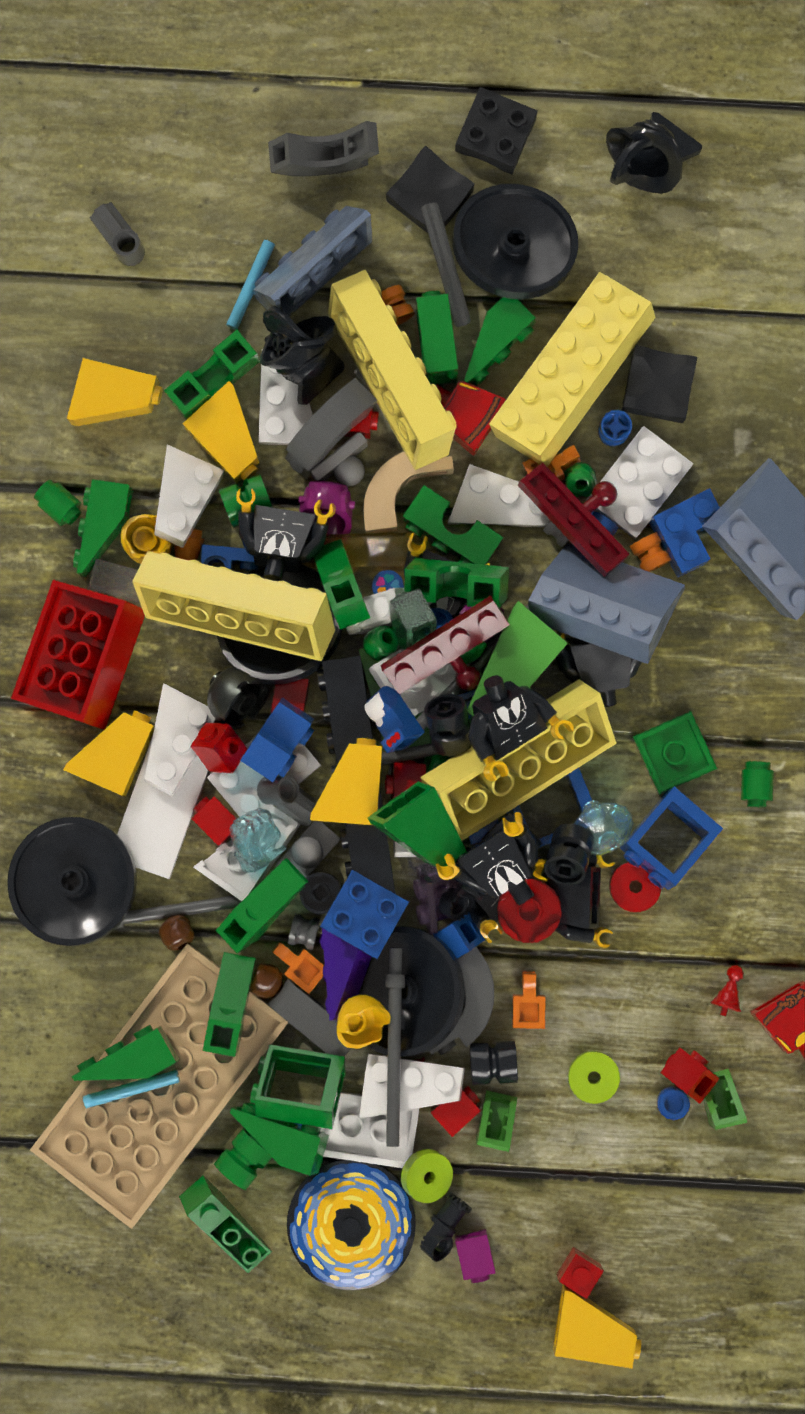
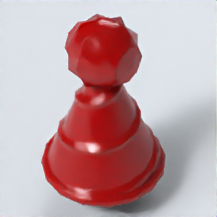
M738 965L728 968L727 976L729 981L719 991L718 995L710 1001L711 1004L722 1007L720 1015L725 1017L728 1010L741 1012L737 982L743 979L744 972Z

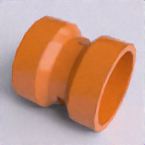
M394 285L381 291V298L385 305H390L394 310L397 326L415 315L411 304L406 303L404 299L405 292L401 285Z
M658 532L652 533L629 546L633 555L638 556L641 562L639 567L642 570L652 572L672 560L668 552L662 549L660 545L662 540Z

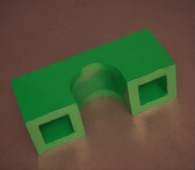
M235 330L213 349L212 357L202 367L192 373L188 370L167 387L164 392L171 403L187 420L228 381L234 384L260 362L258 353L241 333Z
M423 485L403 515V522L407 524L405 529L411 534L414 533L418 538H421L422 535L427 536V538L433 541L431 544L433 548L444 555H447L449 552L459 558L458 562L486 565L502 543L503 536L478 520L464 534L456 535L450 533L443 524V517L450 508V502Z
M415 558L405 568L404 600L436 603L444 597H461L467 599V606L473 607L491 595L498 607L501 608L508 599L509 567Z

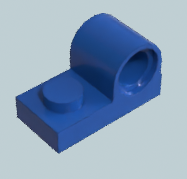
M202 544V564L211 566L214 563L220 562L232 571H234V564L240 565V570L258 571L259 566L254 564V556L248 554L245 548Z

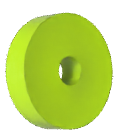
M587 1051L578 1055L572 1061L568 1070V1083L572 1092L580 1100L590 1104H598L609 1100L616 1093L620 1083V1073L616 1063L608 1055L599 1051ZM593 1071L598 1072L600 1075L596 1083L588 1081V1075Z
M423 1149L412 1154L405 1162L401 1172L403 1189L410 1197L421 1203H432L442 1198L449 1190L453 1179V1169L449 1160L432 1149ZM430 1172L429 1178L424 1180L426 1173Z

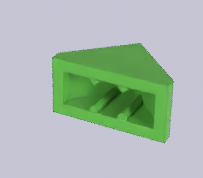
M729 1069L713 1072L720 1079L703 1100L709 1125L718 1130L747 1123V1118Z
M486 1090L476 1134L477 1145L509 1152L518 1097Z

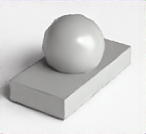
M361 433L355 434L311 470L312 478L315 481H326L334 475L340 484L347 486L358 484L364 477L365 468L362 461L356 456L368 447L365 437Z
M314 821L276 863L275 867L287 858L307 878L341 839L324 823Z

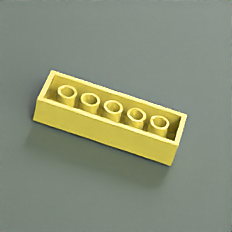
M365 269L331 284L328 315L334 319L340 337L373 396L377 399L379 407L413 468L417 470L449 455L457 427L456 421L452 413L445 411L438 388L435 384L430 385L425 376L426 369L422 360L419 357L415 358L411 351V342L405 331L401 332L396 324L397 320L394 310L390 305H385L381 298L382 292L378 282L375 279L371 280Z
M599 272L489 423L495 437L539 465L543 462L548 467L656 318L651 301Z
M147 551L132 581L147 619L322 661L335 632L327 594L315 588L306 589L291 585L286 581H272L261 578L256 574L247 575L232 571L226 567H213L202 564L197 560L188 561L173 557L167 553L159 554Z
M579 679L546 699L557 711L555 716L559 720H568L573 724L574 732H569L561 724L558 732L564 737V740L555 739L551 734V725L547 722V729L497 760L504 762L508 767V775L505 777L500 776L496 767L493 768L497 781H488L484 777L483 771L486 764L485 762H480L472 746L464 753L455 755L420 777L422 783L435 787L461 841L617 744L601 694Z

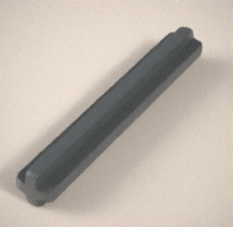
M432 202L422 206L421 210L445 294H448L454 325L461 327L469 324L471 319L439 205L436 202Z

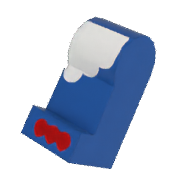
M383 686L365 703L367 715L376 722L377 728L384 737V740L380 743L386 753L408 748L425 733L401 695L395 689Z

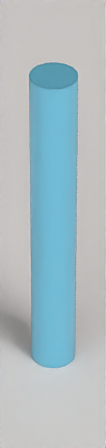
M268 240L263 241L226 325L228 327L238 330L254 294L255 282L263 274L275 247L274 243Z
M177 1070L152 1076L148 1079L83 1096L84 1106L87 1109L179 1083V1074Z

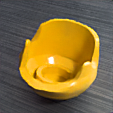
M141 514L133 516L127 520L121 529L123 549L132 560L139 564L142 563L147 551L170 554L173 549V543L154 535L157 515Z
M356 995L348 998L342 1005L337 1017V1037L345 1047L355 1049L379 1042L382 1038L384 1025L391 1022L390 1013L374 997Z

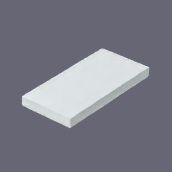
M150 742L117 835L130 850L136 868L170 879L194 814L193 809L198 803L209 771L196 755L175 794L171 796L146 783L144 780L151 747Z

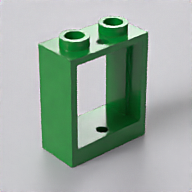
M428 291L423 293L422 297L416 298V318L422 362L426 369L425 376L430 385L457 383L458 364L448 294H441L440 291Z
M269 1044L266 1057L261 1056L259 1061L258 1075L261 1076L259 1084L254 1083L251 1091L250 1102L255 1103L256 1117L333 1129L346 1075L345 1057ZM276 1070L327 1078L320 1106L270 1098Z

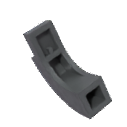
M365 121L351 129L334 135L313 137L286 133L268 142L271 173L287 176H320L344 173L367 166L368 159L379 154L377 125L375 122Z
M354 378L335 393L304 424L287 446L288 454L285 459L296 472L308 480L312 476L311 470L324 460L330 450L345 434L368 416L377 399Z
M477 947L457 958L464 978V1006L455 1028L441 1044L430 1050L432 1055L437 1051L440 1055H443L457 1045L454 1040L458 1037L465 1047L469 1046L482 1033L489 1021L494 1005V983L489 966Z

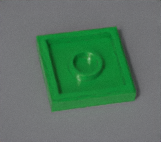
M691 711L632 737L658 795L670 790L674 786H680L717 769Z

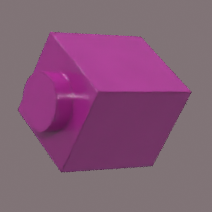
M486 1229L455 1236L463 1279H471V1283L489 1280L490 1274H495L496 1272Z

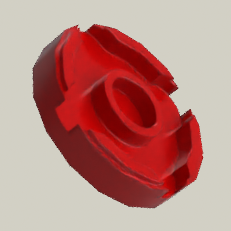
M525 879L534 896L525 903L518 905L509 891L503 893L500 896L497 907L498 921L503 931L512 939L523 943H537L550 937L559 926L562 916L561 901L555 890L545 882L536 879Z

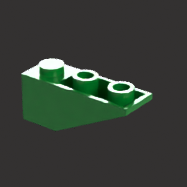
M502 297L486 313L464 382L471 385L474 384L476 387L480 385L490 374L487 370L495 362L498 365L503 363L512 353L510 348L517 341L521 344L525 342L535 331L532 327L536 317L518 299Z
M92 479L91 487L85 488L83 505L87 506L86 518L80 519L78 536L82 537L81 548L75 550L73 567L77 568V574L81 577H87L129 519L133 489L130 485Z
M339 539L324 545L323 549L314 559L340 630L370 619L342 540Z
M287 858L284 859L231 911L215 931L238 954L259 940L309 881Z
M224 952L208 1019L203 1051L232 1057L238 1054L256 960L255 957Z
M150 1024L134 1033L136 1040L126 1046L123 1041H120L107 1048L105 1051L108 1056L96 1061L93 1056L77 1065L79 1072L73 1075L72 1078L74 1081L148 1079L180 1059L162 1026L153 1030Z
M244 1102L242 1106L231 1108L230 1114L280 1166L309 1176L319 1173L329 1139L328 1134L320 1132L321 1127L303 1124L301 1126L292 1122L256 1117L255 1105Z
M204 1175L179 1196L187 1216L247 1273L272 1252L228 1199Z

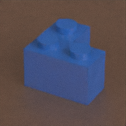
M710 488L653 516L649 521L653 532H658L662 540L660 544L662 549L667 551L672 559L669 563L677 578L705 565L710 560L697 534L705 530L702 526L720 508Z
M281 698L240 761L271 782L275 780L277 775L284 778L297 757L293 754L294 749L298 743L304 746L315 731L310 727L314 718L284 698Z

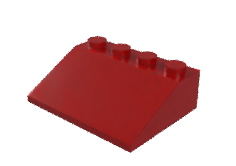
M52 580L11 699L105 730L145 617L143 609L122 599Z

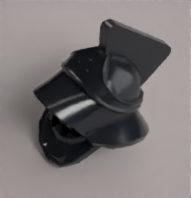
M657 112L652 113L650 120L646 119L645 121L637 122L631 127L611 128L606 134L607 148L615 162L610 182L615 185L626 182L632 187L652 193L663 194L672 191L682 179V162L699 155L702 145Z
M275 305L264 311L263 323L270 334L264 339L266 343L260 355V364L276 369L277 373L282 374L286 380L297 384L298 404L308 405L345 369L344 362L327 344L335 336L337 330L334 319L328 316H317L295 324L285 311Z

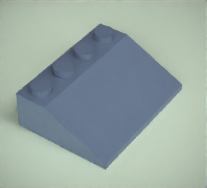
M345 206L341 211L338 209L334 210L325 219V225L318 232L313 230L308 233L301 241L302 246L297 251L286 253L279 260V267L271 274L269 272L264 273L255 282L256 287L253 289L255 298L266 310L275 305L285 311L290 317L372 243L371 214L365 209Z
M768 458L702 527L781 615L798 620L805 612V497L772 459Z
M567 543L541 575L528 600V606L534 615L553 630L648 664L685 589V585L623 562L606 577H603L574 545Z

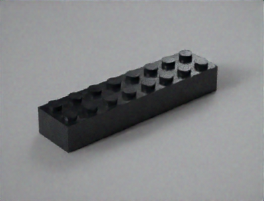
M361 656L322 661L323 669L317 670L319 688L321 691H326L328 700L322 702L324 721L326 723L331 722L332 733L326 734L328 750L330 754L336 755L337 765L349 743L356 744L357 738L373 739L371 720L365 711V703L368 699ZM337 765L331 766L332 774L336 769ZM381 789L379 790L378 810L383 807ZM345 823L346 829L340 830L343 849L349 848L351 861L345 862L347 878L350 872L354 870L396 894L387 835L373 825Z

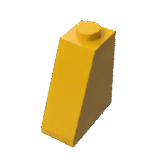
M83 358L67 420L71 425L82 426L152 413L154 404H160L163 387L159 386L160 382L157 376Z
M228 381L182 424L186 431L237 484L240 480L244 481L251 478L258 471L256 466L260 462L234 385Z
M135 710L132 716L127 713L121 714L65 765L63 770L121 796H126L153 737L155 726L149 724L152 718Z
M357 738L356 744L349 743L311 812V821L372 825L368 817L378 810L383 751L382 746H376V739Z
M562 1284L553 1343L554 1355L632 1369L634 1359L639 1360L641 1353V1340L637 1339L635 1330L589 1298L585 1299Z

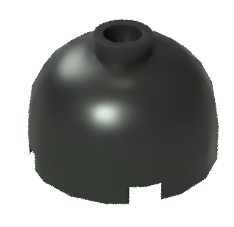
M231 667L216 673L212 677L208 690L207 704L211 714L219 723L230 724L233 730L245 726L241 721L249 713L252 718L259 713L269 696L270 689L266 684L261 683L259 679L250 676L240 669Z

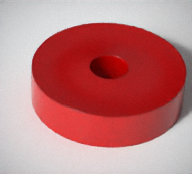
M629 862L620 865L613 872L609 883L610 895L613 901L620 908L629 912H643L650 909L658 901L661 888L649 880V873L641 866L635 867ZM634 880L641 884V889L637 893H633L629 887L630 883Z

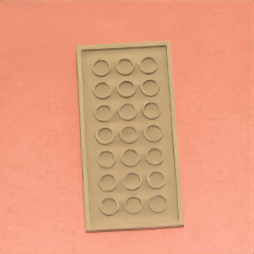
M188 943L109 1045L111 1047L123 1041L126 1046L136 1040L134 1033L151 1024L154 1030L162 1026L180 1060L153 1076L177 1070L180 1082L86 1109L83 1096L142 1079L84 1080L30 1149L31 1152L131 1229L260 1061L261 1056L266 1053L269 1044H273L288 1024V1021L275 1012L265 1001L250 991L238 1054L232 1057L203 1051L220 967ZM106 1051L103 1053L99 1060L108 1056Z

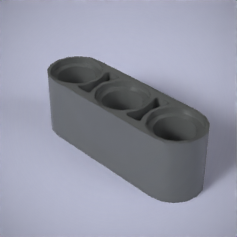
M287 979L276 995L268 1002V1005L325 1053L345 1057L351 1048L345 1047L338 1039L336 1032L337 1021H329V1014L326 1008L292 980Z

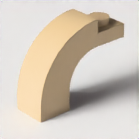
M405 452L395 455L384 463L373 476L365 494L363 511L366 535L396 532L395 502L399 492L413 480L453 474L452 456L443 457L417 470L413 468Z

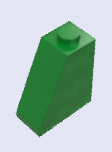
M416 782L368 817L369 822L431 866L436 867V864L442 867L448 866L444 858L446 854H451L456 863L457 858L467 852L435 787L425 783Z

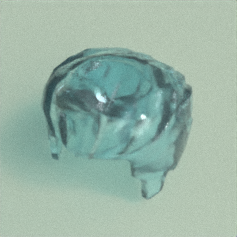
M259 808L249 811L235 819L230 826V837L235 849L234 856L244 872L254 873L264 868L287 849L285 845L275 849L281 833L275 825L270 811L267 809Z

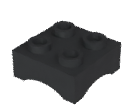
M480 87L456 141L455 151L485 161L513 175L524 145L536 121L538 110Z
M424 146L407 171L386 193V201L428 233L421 210L422 206L436 202L439 205L444 227H446L474 192L475 183L452 169L431 149Z
M635 345L621 411L683 423L687 416L698 357L666 353Z

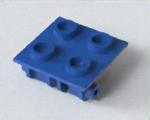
M352 870L320 927L377 959L409 902Z

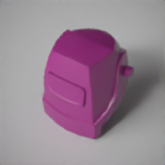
M328 481L309 482L303 496H299V512L315 514L314 505L318 500L322 499L320 510L326 515L330 510V504L334 503L336 511L333 516L327 518L329 527L324 545L341 539L345 548L352 528V509L355 508V501H351V493L348 491V486Z

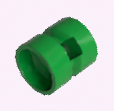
M260 474L244 480L241 487L232 484L219 489L233 528L238 527V511L241 510V504L236 499L237 491L240 488V498L244 502L251 501V489L255 491L256 499L251 504L252 510L255 509V505L272 507Z
M243 1127L231 1142L232 1150L225 1149L214 1165L233 1184L243 1190H247L258 1176L256 1169H263L272 1157Z

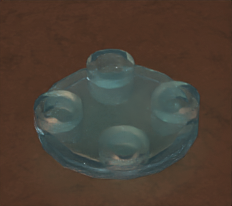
M596 800L587 802L583 806V813L574 822V824L589 830L593 835L594 845L591 855H603L616 850L625 843L631 835L633 828L632 815L626 806H621L617 803L600 804Z

